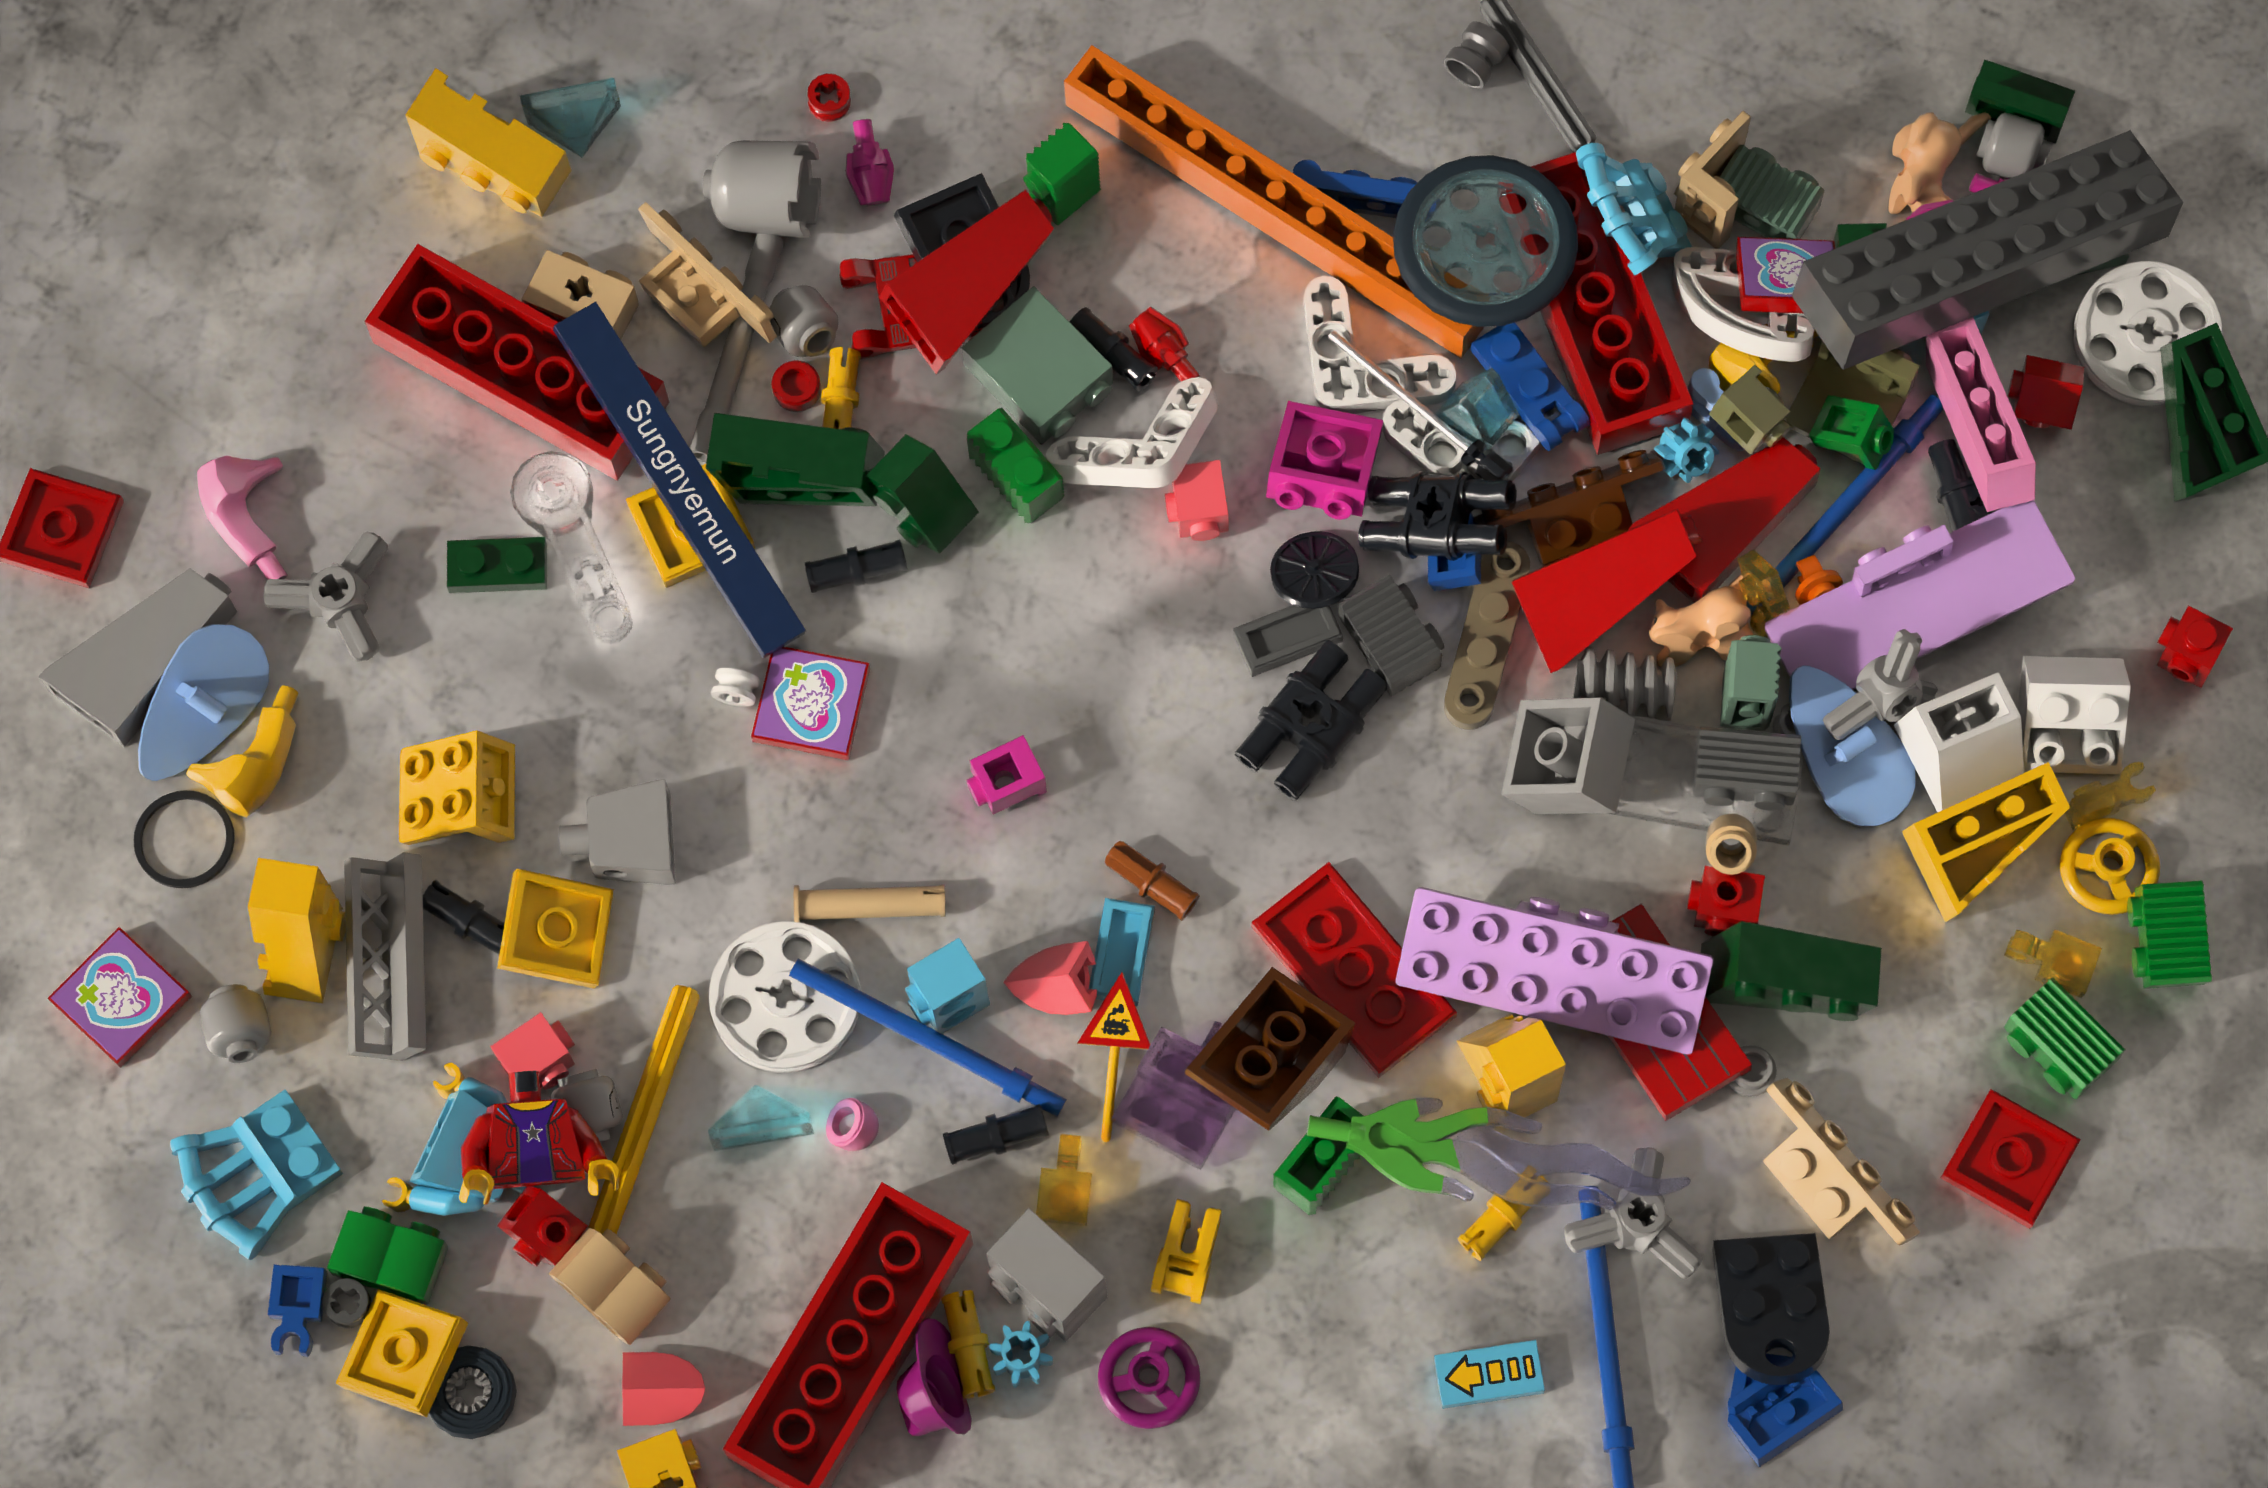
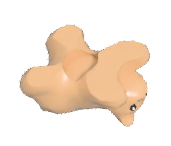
M1928 112L1919 116L1913 123L1904 126L1896 134L1892 146L1893 156L1903 160L1904 169L1897 175L1891 188L1888 205L1890 214L1897 215L1901 213L1906 205L1910 206L1913 213L1923 204L1951 200L1942 190V178L1947 168L1957 156L1961 145L1977 130L1986 125L1991 116L1988 113L1971 116L1958 129L1954 124L1938 119L1933 112Z
M1753 561L1729 586L1712 590L1700 600L1687 607L1674 609L1669 607L1662 599L1656 600V614L1653 617L1648 634L1653 642L1664 646L1657 655L1658 666H1662L1667 657L1673 658L1675 667L1682 665L1703 648H1712L1718 652L1722 660H1727L1731 641L1740 640L1743 636L1753 635L1748 623L1751 611L1747 607L1744 593L1759 577L1762 569V564L1759 561Z

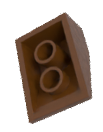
M1271 967L1186 1068L1185 1074L1269 1131L1312 1093L1343 1057L1355 1022Z

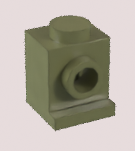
M1756 365L1751 367L1722 393L1709 413L1750 455L1764 443L1772 448L1791 429V426L1785 421L1791 411L1783 404L1781 397L1773 389L1765 387L1757 379L1762 371Z

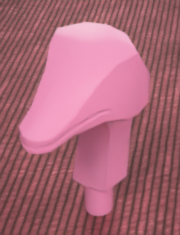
M227 455L211 460L197 471L199 496L207 518L225 542L248 567L257 564L267 580L285 579L288 574L273 554L276 545L253 522L246 506V497L249 492L264 479L280 471L283 467L282 462L278 457L258 461Z

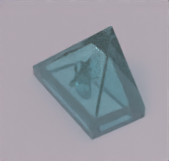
M614 78L520 95L527 124L581 158L621 107Z
M754 1085L708 1129L714 1151L812 1135L814 1134V1129L809 1112Z

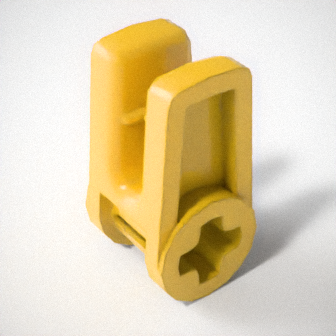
M1177 1199L1164 1248H1161L1156 1263L1151 1292L1161 1294L1163 1290L1186 1295L1191 1297L1190 1302L1201 1305L1211 1269V1257L1221 1222L1222 1210L1212 1207L1206 1210L1202 1227L1197 1229L1198 1241L1196 1248L1192 1253H1185L1181 1249L1186 1230L1191 1228V1204L1188 1201Z

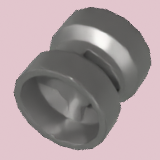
M1473 21L1462 34L1463 42L1461 46L1451 49L1444 59V65L1448 72L1461 83L1474 89H1481L1491 77L1490 67L1504 59L1509 52V45L1495 29L1484 23Z

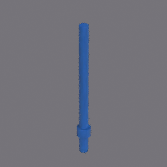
M1930 395L1908 420L1902 419L1894 428L1891 449L1887 454L1883 455L1878 468L1873 470L1865 467L1747 599V607L1751 611V617L1757 618L1799 572L1796 562L1814 555L1905 452L1912 453L1923 441V432L1944 410L1937 396Z
M799 958L789 974L790 977L1003 1088L1001 1094L1018 1103L1023 1099L1033 1105L1040 1104L1042 1110L1058 1117L1067 1100L1031 1081L1033 1076L1017 1067L1012 1071Z
M1585 1186L1579 1188L1581 1219L1601 1215L1598 1187ZM1604 1245L1585 1251L1606 1429L1601 1431L1604 1452L1609 1453L1613 1488H1634L1630 1451L1635 1449L1632 1427L1626 1424L1606 1247Z

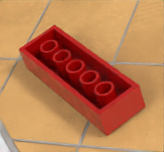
M1576 152L1531 166L1557 186L1569 203L1577 224L1578 252L1574 270L1564 289L1540 312L1574 398L1589 417L1590 425L1586 428L1597 455L1664 433L1665 427L1681 424L1683 418L1690 420L1694 404L1641 272L1633 275L1627 266L1630 260L1615 239L1606 236L1601 226L1605 220L1598 206H1592L1587 197L1590 187L1585 170L1581 169L1578 165ZM1498 180L1496 201L1532 288L1543 277L1551 262L1554 248L1553 228L1548 214L1535 197L1511 182Z
M420 244L416 245L364 321L373 343L618 481L634 456L553 331L554 325L559 322ZM639 368L664 409H666L670 402L664 381Z
M881 1182L724 1445L723 1450L727 1458L777 1488H830L915 1345L919 1324L932 1316L973 1246L971 1232Z

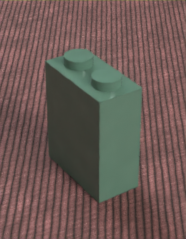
M1035 286L1029 289L961 347L964 366L1041 445L1051 436L1059 438L1064 435L1075 423V416L1088 405L1090 407L1099 405L1112 390V365Z

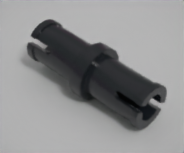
M1087 307L1082 308L1072 317L1070 323L1112 365V369L1129 382L1136 391L1144 390L1156 376L1155 373L1158 372V367L1151 364L1129 345V338L1123 332H1114Z
M900 539L892 543L859 551L857 546L847 548L846 554L813 562H805L807 579L812 593L852 582L855 583V586L866 584L865 579L908 570Z
M434 880L423 894V910L428 911L454 927V933L462 939L469 936L498 955L500 954L505 923L484 911L485 906L477 900L469 902L441 885L439 881Z
M1040 1104L999 1118L994 1113L985 1116L986 1122L950 1133H943L944 1143L952 1165L992 1151L1000 1155L1007 1152L1006 1147L1041 1136H1049Z

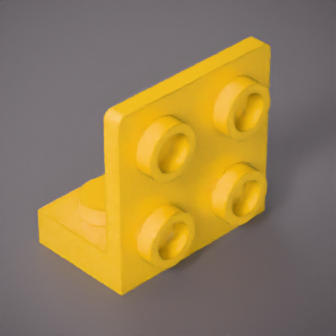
M476 730L406 747L401 750L399 841L401 843L412 845L464 832H469L497 843L514 840L515 744Z

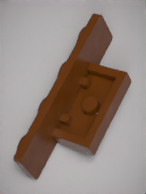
M1646 450L1633 451L1619 457L1618 465L1602 471L1599 466L1590 467L1572 475L1574 481L1556 487L1555 483H1546L1531 488L1527 491L1528 497L1516 501L1512 511L1481 509L1482 514L1474 517L1473 524H1501L1505 528L1526 520L1538 559L1542 564H1547L1629 530L1633 522L1621 485L1663 471L1666 468L1663 459L1655 454H1647Z

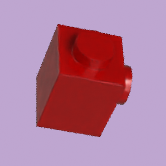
M2026 355L2023 370H2013L2007 394L2008 399L2015 400L2014 413L2016 418L2022 419L2025 424L2035 428L2056 426L2072 430L2083 389L2084 367Z
M2188 605L2181 620L2171 616L2157 643L2166 648L2156 666L2168 671L2172 676L2181 681L2192 683L2202 688L2233 628Z
M1705 865L1701 881L1692 880L1690 885L1687 910L1696 911L1694 927L1704 928L1705 934L1714 937L1741 921L1758 924L1765 875L1748 872L1730 875L1721 873L1712 866Z
M528 1186L523 1190L497 1227L517 1242L512 1249L527 1262L537 1267L541 1261L555 1266L579 1240L588 1225L542 1189Z

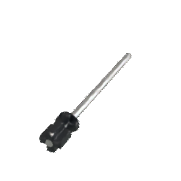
M1336 331L1330 333L1328 338L1461 448L1464 451L1461 462L1464 465L1469 466L1477 463L1478 466L1475 474L1482 480H1508V477L1513 472V466L1495 451L1485 455L1483 452L1486 444L1482 440L1477 439L1472 444L1467 442Z

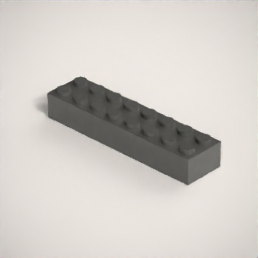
M2131 130L1803 261L1792 297L1840 367L1844 370L2169 237L2184 202Z

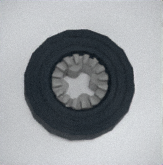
M469 1345L457 1348L430 1409V1417L438 1428L453 1437L475 1439L490 1435L504 1425L513 1411L517 1393L513 1373L502 1357L487 1348ZM472 1379L478 1388L483 1389V1395L476 1396L474 1404L468 1406L462 1397H456L457 1390L465 1389L467 1380Z

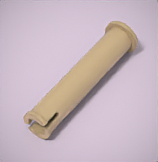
M794 885V921L801 923V920L913 916L946 917L945 885L800 890L799 885Z

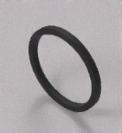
M176 791L158 798L142 813L134 831V851L143 870L156 882L173 888L196 887L213 879L226 866L234 847V828L225 809L212 797L196 791ZM189 799L203 802L218 812L225 825L226 842L219 860L207 872L190 879H172L159 874L147 863L142 848L143 832L149 819L161 807L174 801Z

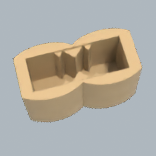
M588 1228L548 1274L619 1340L631 1345L670 1301L671 1298L661 1289L667 1282L645 1262L639 1268L636 1267L625 1256L630 1247L610 1229L607 1228L601 1234L592 1228Z

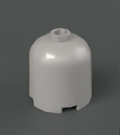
M741 140L731 142L725 146L715 158L712 170H706L703 177L704 198L711 200V206L718 221L726 228L740 232L809 238V228H805L806 223L816 224L821 196V178H812L811 160H819V152L815 143L804 141Z

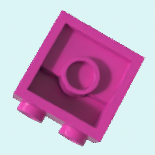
M1288 401L1269 470L1266 497L1275 499L1279 506L1289 510H1296L1306 505L1321 508L1329 517L1338 520L1346 519L1351 515L1362 517L1382 434L1383 420Z

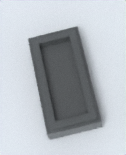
M1292 605L1233 628V635L1252 677L1313 654L1321 648L1326 640L1335 644L1343 642V634L1330 606L1307 609Z

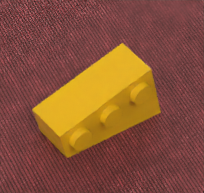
M435 68L405 114L419 151V157L436 170L444 171L445 168H448L458 173L464 183L479 192H485L486 189H489L502 196V201L517 212L526 213L529 210L542 217L571 172L566 151L513 118L511 123H508L483 110L488 102L487 100L474 93L469 101L449 88L445 82L448 75Z
M2049 762L1922 819L1903 830L1904 838L1944 921L1947 922L1961 913L1977 895L2070 808V805Z
M258 858L248 902V911L254 942L265 945L266 954L260 953L258 957L259 969L268 970L266 980L263 983L264 995L323 1004L336 941H343L346 933L345 912L342 911L343 907L339 899L335 896L331 885L328 884L317 866Z
M1509 1014L1457 1040L1461 1051L1482 1088L1477 1091L1482 1107H1487L1490 1119L1497 1116L1503 1128L1558 1101L1566 1063L1541 1019L1530 1017L1523 1019L1522 1016L1514 1018L1513 1014Z

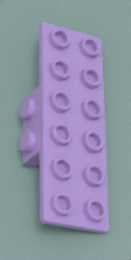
M2032 500L2001 508L1951 533L1948 532L1945 525L1931 530L1930 526H1923L1903 538L1904 544L1889 552L1886 551L1885 547L1875 549L1858 560L1860 566L1854 568L1852 581L1765 623V631L1771 642L1777 643L1782 648L1780 657L1789 677L1796 668L1811 666L1829 673L1852 690H1855L1856 680L1861 670L1872 660L1888 655L1898 631L1906 629L1910 633L1917 632L1921 636L1922 643L1917 657L1919 659L2072 585L2075 581V576L2035 501Z
M1418 887L1415 890L1396 976L1397 985L1683 1054L1692 1053L1713 965V957L1711 955L1619 934V924L1609 922L1608 914L1587 908H1581L1579 914L1559 910L1560 903L1547 898L1530 897V902L1521 901L1517 908L1513 909L1424 887Z

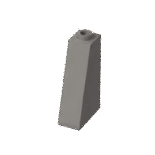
M190 568L44 669L39 678L51 694L125 747L142 727L150 702L164 670L179 645L195 630L211 624H227L235 615L237 610L228 596L232 591L213 574L208 573L203 578Z

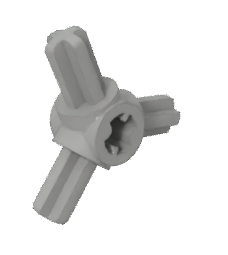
M367 531L363 533L341 565L333 563L331 567L325 568L319 573H312L310 580L269 579L264 587L265 605L269 608L309 609L311 617H323L329 628L338 629L355 661H367L379 652V644L364 616L368 606L363 597L370 589L366 580L387 552L388 544L377 534ZM340 590L344 597L334 601L331 594Z
M1906 629L1898 631L1888 655L1872 660L1861 670L1856 680L1858 693L1823 718L1824 725L1832 737L1837 740H1843L1875 716L1880 721L1885 719L1889 722L1899 721L1914 707L1935 699L1938 688L1932 682L1920 680L1918 671L1914 666L1922 643V638L1917 632L1910 633Z
M1651 1147L1636 1149L1633 1156L1628 1188L1619 1191L1617 1202L1606 1205L1605 1214L1569 1223L1564 1227L1566 1244L1573 1253L1587 1251L1614 1243L1618 1249L1637 1250L1641 1254L1649 1250L1683 1279L1690 1277L1703 1260L1700 1253L1668 1227L1672 1219L1666 1215L1665 1199L1658 1193L1664 1156ZM1630 1214H1633V1220L1630 1219ZM1644 1220L1646 1225L1643 1226L1641 1221Z

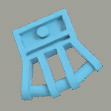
M1589 143L1577 150L1576 158L1578 165L1581 169L1585 170L1590 187L1587 197L1592 206H1598L1605 220L1601 226L1606 236L1613 237L1630 260L1627 266L1633 275H1637L1647 269L1658 258L1675 257L1679 250L1692 247L1686 235L1688 232L1686 222L1681 214L1674 210L1665 192L1667 190L1665 179L1653 167L1652 163H1640L1638 159L1620 163L1606 156L1604 146L1599 143ZM1620 206H1623L1625 212H1622Z
M286 1089L245 1117L240 1116L230 1127L202 1134L182 1135L170 1141L172 1155L178 1156L184 1184L181 1193L188 1203L194 1202L203 1215L200 1221L207 1231L214 1230L240 1247L239 1253L249 1260L254 1259L262 1250L288 1211L343 1174ZM239 1142L242 1143L244 1146L242 1150L208 1173L202 1174L198 1152ZM255 1162L263 1176L226 1202L219 1203L212 1191ZM272 1191L276 1193L277 1198L252 1230L233 1219Z

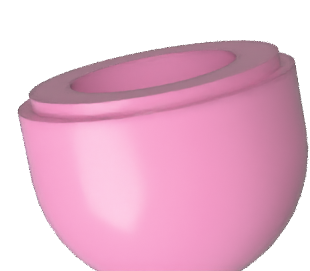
M846 1098L837 1103L831 1110L826 1124V1134L829 1141L833 1145L848 1151H859L868 1147L875 1140L879 1129L878 1118L874 1110L869 1105L855 1098ZM854 1113L855 1120L851 1130L847 1134L842 1135L839 1130L840 1121L845 1116Z

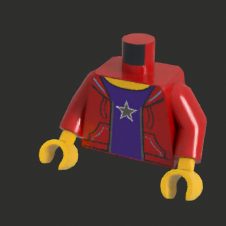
M539 1071L508 1073L511 1103H499L487 1107L486 1113L476 1118L461 1146L462 1178L464 1180L460 1189L459 1200L462 1203L467 1202L470 1190L481 1192L484 1196L483 1204L487 1205L493 1189L577 1183L585 1180V1172L588 1174V1192L593 1196L598 1195L599 1184L597 1180L599 1179L609 1180L613 1184L615 1191L619 1188V1168L614 1162L608 1160L599 1138L579 1111L568 1107L565 1099L541 1100Z

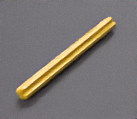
M675 985L672 988L612 1158V1162L619 1168V1188L615 1191L613 1184L605 1179L588 1228H592L601 1234L608 1228L617 1235L700 999L698 992L690 987Z

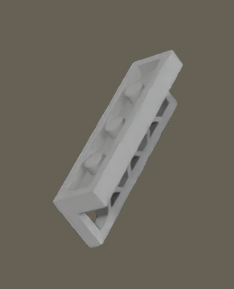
M403 852L387 862L351 857L344 861L348 1055L403 1061L427 1049L422 856L420 854ZM361 873L380 875L381 896L374 903L361 889ZM368 918L382 932V944L375 951L362 937V924ZM369 966L383 980V992L376 999L363 986V972ZM371 1014L384 1028V1045L364 1043V1021Z

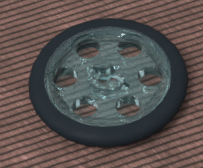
M1494 155L1468 156L1445 163L1426 174L1407 194L1398 211L1393 231L1394 257L1403 280L1415 297L1441 316L1454 322L1477 327L1504 326L1527 319L1547 307L1564 289L1574 270L1578 252L1577 224L1569 203L1557 186L1538 170L1514 159ZM1462 189L1470 190L1477 196L1478 203L1470 210H1459L1451 203L1450 198L1453 193ZM1516 193L1525 199L1527 206L1518 214H1509L1500 207V199L1506 194ZM1439 226L1449 232L1451 239L1443 247H1432L1423 239L1424 232L1431 227ZM1488 233L1495 235V247L1490 244L1485 245L1483 249L1477 247L1478 237L1476 235L1483 238ZM1529 234H1538L1546 239L1548 248L1540 255H1531L1523 250L1521 240ZM1461 267L1471 274L1472 281L1467 287L1461 289L1453 288L1446 283L1444 279L1445 273L1452 268ZM1510 271L1517 274L1521 285L1513 292H1502L1496 288L1493 279L1500 272Z

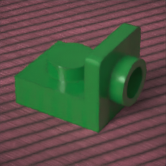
M1828 395L1809 437L1817 447L1856 454L1866 468L1876 470L1883 455L1887 454L1891 449L1894 428L1880 405Z

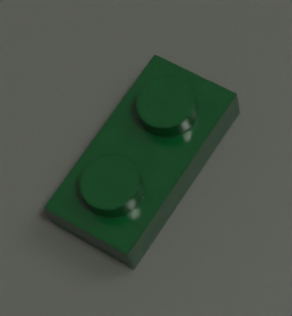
M545 537L447 541V589L449 593L547 590V542Z

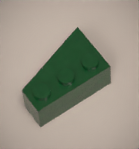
M2214 323L2161 347L2174 502L2267 463L2268 437L2218 324Z
M714 413L705 468L740 504L877 506V502L874 499L877 491L866 475L884 457L885 451L869 432L859 428L848 427L841 430Z
M1741 921L1701 943V953L1713 957V965L1705 997L1710 1003L1779 1009L1797 1013L1828 1014V1017L1833 1020L1855 1021L1858 1020L1859 1015L1878 1007L1882 948Z

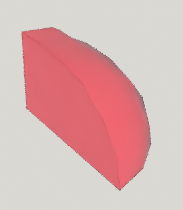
M1088 941L1049 947L1028 957L1013 969L1003 983L1015 997L1028 1006L1048 1014L1069 1015L1091 1012L1097 997V989H1089L1090 976L1088 966L1096 964L1095 957Z
M623 1352V1426L672 1423L690 1415L702 1402L705 1392L702 1374L689 1361L666 1353Z

